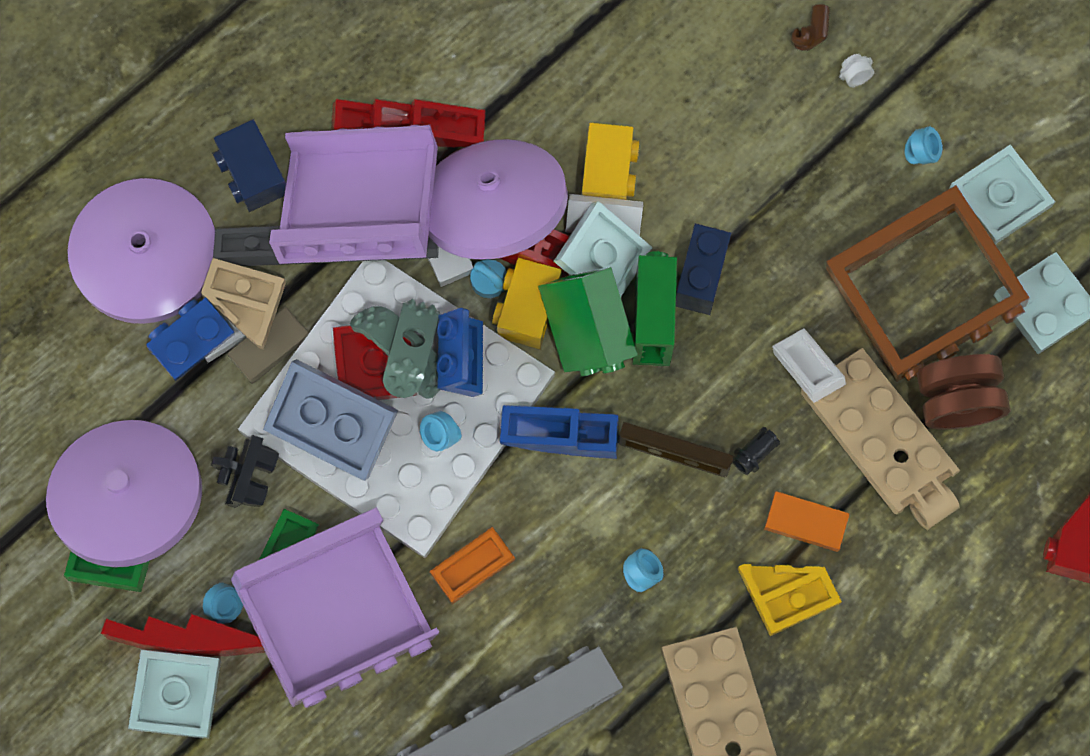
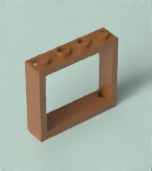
M957 185L826 261V271L896 382L903 378L909 381L917 377L919 369L937 358L939 361L952 358L960 351L959 345L970 339L973 343L979 342L993 332L991 327L1004 320L1006 324L1015 321L1016 317L1025 313L1023 308L1027 306L1030 298ZM956 211L1010 296L901 360L848 274Z

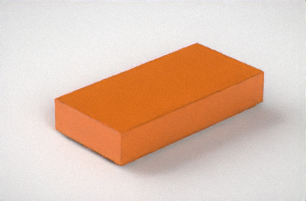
M776 491L764 530L838 552L850 513Z
M491 527L433 568L430 574L453 605L512 563L515 557L495 529Z

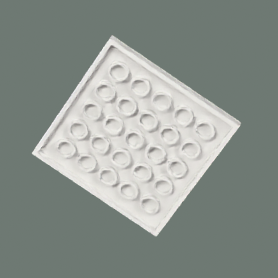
M386 260L363 261L238 430L248 439L252 435L264 438L262 445L279 453V460L358 514H363L377 507L383 519L380 529L423 558H426L506 446L500 444L503 405L533 407L555 377V371L483 325V394L470 397L440 390L430 399L420 396L417 392V396L379 400L399 411L371 475L365 481L264 431L263 428L292 361L297 359L338 380L333 327L350 326L354 316L372 306L388 308L400 317L403 302H408L411 299L415 300L416 305L424 302L426 308L432 304L435 305L436 310L440 311V315L458 309ZM436 328L431 349L438 355V334ZM414 331L424 341L423 336ZM442 411L453 418L461 430L462 437L452 447L436 452L428 448L423 442L420 434V424L426 415Z

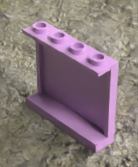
M430 125L286 133L285 138L291 150L280 229L271 230L269 240L279 264L426 257L438 150Z
M377 507L236 570L231 578L292 707L302 702L305 708L311 707L327 698L325 691L338 685L341 691L346 690L363 681L361 674L373 668L376 674L388 670L398 664L396 657L408 651L411 657L419 655L432 647L430 641L439 634L437 628L430 629L380 529L383 519Z

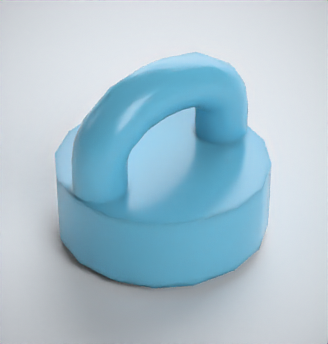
M931 126L916 129L910 135L905 145V158L911 164L920 163L925 165L938 162L942 155L940 135Z
M491 259L476 262L470 276L472 289L483 298L499 296L504 292L503 284L507 273L505 267L500 262Z
M438 411L426 415L421 421V438L425 445L433 451H443L461 440L462 434L459 426L446 412Z
M640 548L628 556L623 565L625 579L636 592L646 591L660 582L664 576L660 560L653 552L647 549Z
M222 582L211 587L203 600L204 614L220 624H227L235 620L243 607L235 587Z

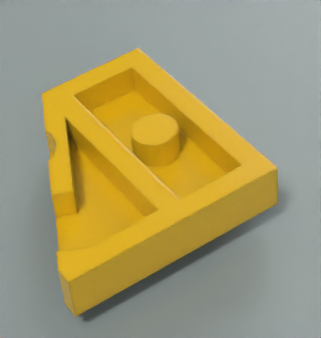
M743 564L738 567V571L770 636L840 605L842 602L825 567L805 566L804 568H794L790 565L767 567L751 566V564Z

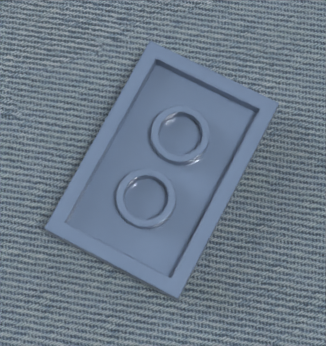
M296 359L290 364L263 430L365 481L371 475L399 410Z

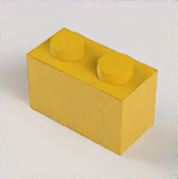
M589 123L582 195L626 200L627 196L634 197L636 175L629 174L630 162L637 163L639 141L632 140L633 127Z
M518 258L515 269L508 268L505 276L503 290L508 291L504 304L497 303L493 315L492 324L497 325V334L508 341L541 350L549 320L538 286L561 278L562 270Z

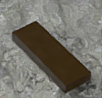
M623 422L619 434L618 443L621 446L724 478L728 476L734 458L733 455Z

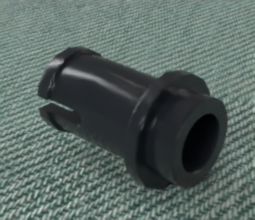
M762 427L743 448H737L734 451L735 456L732 462L745 475H748L750 472L756 473L759 470L758 464L775 447L780 445V441L771 430Z

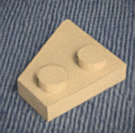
M213 258L201 294L255 346L264 350L286 281L278 276Z

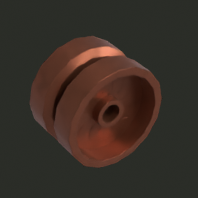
M973 354L948 358L928 364L919 369L917 373L920 393L930 398L923 405L925 423L929 428L944 430L973 427L999 420L1007 416L1011 411L1007 392L1002 388L996 387L1004 379L1001 359L998 356Z

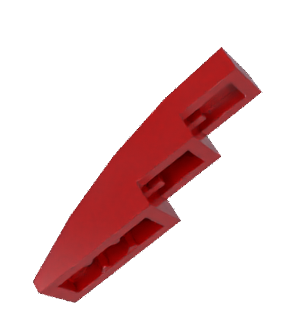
M336 99L333 103L331 130L430 125L437 147H467L484 142L485 110L414 99L412 104L375 99L372 104Z
M193 614L190 616L186 629L149 616L143 631L109 619L105 620L101 630V634L108 640L157 652L193 656H236L265 653V649L258 636Z

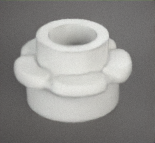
M855 54L845 59L842 63L843 68L840 70L841 80H846L850 87H856L867 82L874 75V70L871 66L873 63L872 59L860 54Z

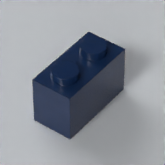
M254 119L214 137L218 150L212 154L221 173L229 171L233 181L228 183V187L237 204L244 201L248 211L252 212L285 196L286 182Z
M699 224L694 225L676 294V307L707 315L711 314L731 232Z

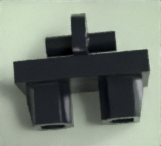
M252 435L250 439H246L238 462L235 461L239 449L228 446L224 458L213 457L211 466L220 470L217 479L218 484L228 486L231 474L234 475L224 505L236 508L242 504L254 507H261L264 504L268 486L251 481L254 468L269 474L272 473L279 457L277 451L262 445L264 438Z

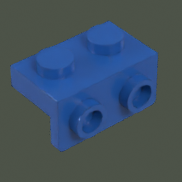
M206 297L199 303L196 299H193L179 310L178 314L181 316L170 326L166 322L161 324L148 335L151 341L146 344L147 349L156 357L175 381L235 335L232 328Z
M458 308L439 315L437 327V389L470 397L482 395L483 321L469 318V310L465 308Z

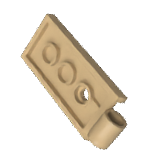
M863 348L836 365L845 376L846 385L815 403L801 388V395L894 514L898 515L910 504V510L915 519L923 528L928 530L959 509L960 506L957 498L942 482L950 476H955L959 473L960 469ZM897 451H903L908 455V460L904 463H899L894 459L893 455Z
M737 627L662 647L661 652L692 756H729L725 750L729 743H736L740 746L741 753L738 756H777Z

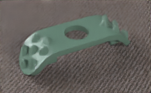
M414 299L403 302L383 378L385 389L391 395L400 398L411 397L421 387L440 311H437L433 304L426 308L424 302L416 305ZM408 331H416L423 336L424 344L419 347L409 346L404 342L403 334Z
M372 306L359 312L350 322L353 331L364 334L368 340L371 339L389 356L399 317L393 311L382 306ZM408 331L403 334V337L407 338L413 347H419L424 344V341L414 331ZM432 349L423 381L418 391L419 395L426 399L433 398L440 391V389H437L438 355Z

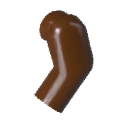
M814 5L811 13V25L802 27L801 30L796 28L792 32L791 40L796 49L809 51L827 39L830 8L827 5Z

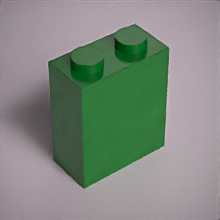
M653 251L646 253V256L639 255L635 278L633 335L638 356L633 357L632 365L670 366L675 345L677 257H668L669 255L665 252Z
M612 267L567 275L538 286L564 373L580 371L581 376L591 375L602 371L603 374L624 368L623 361L638 356Z

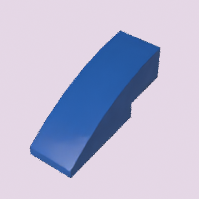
M503 405L501 445L563 455L617 459L618 415L580 413L579 409Z

